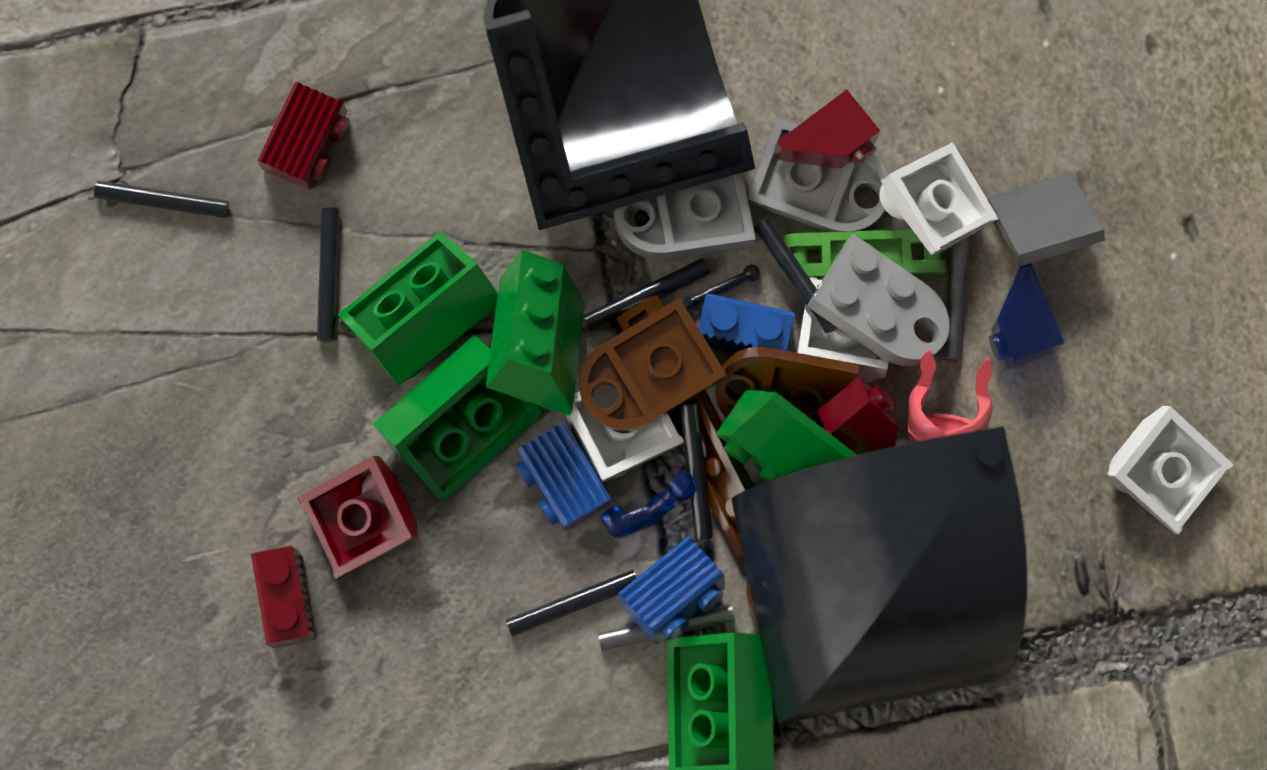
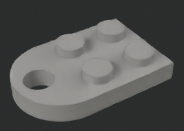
M777 118L749 192L748 204L826 232L866 231L874 226L885 212L880 201V188L882 186L881 180L888 176V173L881 161L872 154L859 165H855L851 161L842 169L779 161L773 154L776 142L798 125ZM862 187L872 188L879 197V203L873 208H862L854 200L855 191Z
M742 173L615 209L614 221L620 239L631 251L645 258L663 260L755 245L756 239ZM640 209L648 214L650 220L642 227H633L626 222L624 217L629 211Z
M854 234L843 245L807 305L808 308L884 360L900 366L919 365L924 353L928 349H931L934 356L943 347L949 334L948 313L938 294L927 284ZM914 325H921L929 331L931 343L923 342L916 336Z

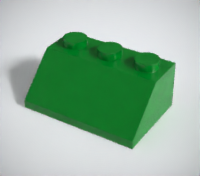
M439 231L337 315L380 367L400 386L407 379L416 376L423 366L440 352L453 346L458 338L473 325L486 319L497 305L498 292L479 265L442 231Z
M522 249L501 276L486 388L570 416L574 407L585 302L564 264Z
M475 335L373 423V426L441 503L543 414L533 403L486 388L491 349Z
M746 390L716 432V435L726 442L723 449L729 455L744 464L750 460L762 469L758 476L765 482L814 466L856 456L853 451L776 392Z
M733 632L667 640L669 770H774L773 696L760 634Z

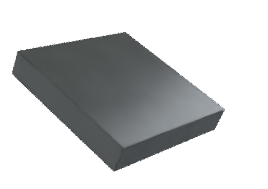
M1072 172L988 197V202L999 218L996 220V223L1019 266L1105 241L1104 228Z

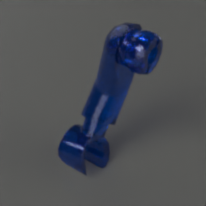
M680 470L673 478L668 489L654 495L645 506L625 515L622 507L615 505L603 513L601 522L608 528L610 535L620 539L654 526L675 507L676 500L678 503H681L694 495L696 492L695 481L686 470L684 472Z

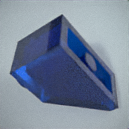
M1031 263L1019 266L1015 272L992 325L991 331L993 335L989 336V343L995 358L998 361L1004 360L1007 370L1057 352L1064 344Z

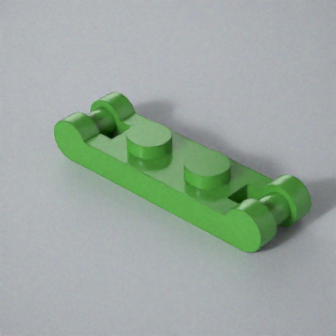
M912 229L793 233L784 236L785 243L809 278L817 277V279L823 280L843 245L852 234L915 277L938 278L947 275L946 261L942 260L941 252L931 255ZM911 246L923 247L924 260H912ZM820 249L821 263H808L807 251Z

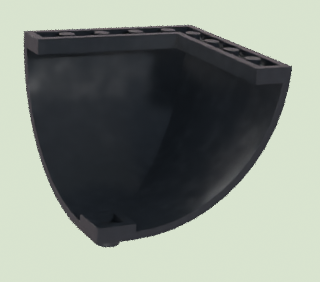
M488 0L484 11L485 30L539 230L756 169L747 128L743 122L737 123L714 56L699 0Z
M1004 426L908 443L836 460L767 481L731 498L778 724L991 683L999 680L1009 671L1019 650L1025 623L1027 553L1020 496Z

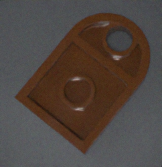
M678 298L597 347L583 364L579 377V391L586 410L598 423L617 431H634L648 426L727 378V374L682 301ZM604 384L612 385L619 392L617 403L609 409L597 407L592 400L595 389Z
M769 347L746 348L732 355L723 364L722 368L726 372L727 378L717 383L716 400L721 412L727 418L744 394L734 392L727 383L735 379L744 380L751 386V390L776 392L825 430L818 410L858 377L860 364Z

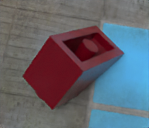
M846 89L779 139L775 144L773 154L779 161L842 169L851 161L855 165H859L877 150L874 144L877 142L880 129Z
M859 376L818 410L825 431L856 455L896 446L898 426L891 413V409L894 407L893 401L880 386L876 385L872 389Z

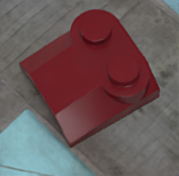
M372 456L297 497L299 503L303 504L334 570L333 575L335 579H340L394 550L404 549L413 540L418 538L417 521L395 474L380 456Z

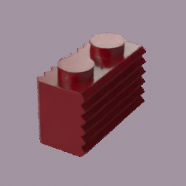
M295 82L257 160L261 169L307 190H311L315 180L322 182L331 163V158L327 156L328 151L331 149L334 141L338 143L342 141L350 123V118L346 117L347 110L344 102L311 89L299 82Z
M292 546L251 554L266 644L272 648L313 641L317 636L312 632L315 626L310 623L314 617L309 614L312 608L307 605L310 599L306 596L309 590L304 587L307 581L303 578L305 572L301 569L304 565L300 561L302 554Z

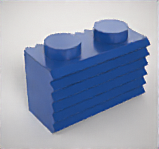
M706 293L698 329L709 347L714 345L716 350L723 348L725 352L732 350L734 354L751 347H769L787 351L795 312Z
M565 421L518 448V453L522 460L515 465L527 486L531 487L537 484L545 499L538 504L551 526L559 522L564 531L611 504L609 494Z
M688 536L618 593L620 606L656 645L664 638L670 641L678 637L687 628L690 616L695 615L698 610L701 609L703 612L712 609L724 595L722 591L725 589V578L723 572L718 569L716 564Z

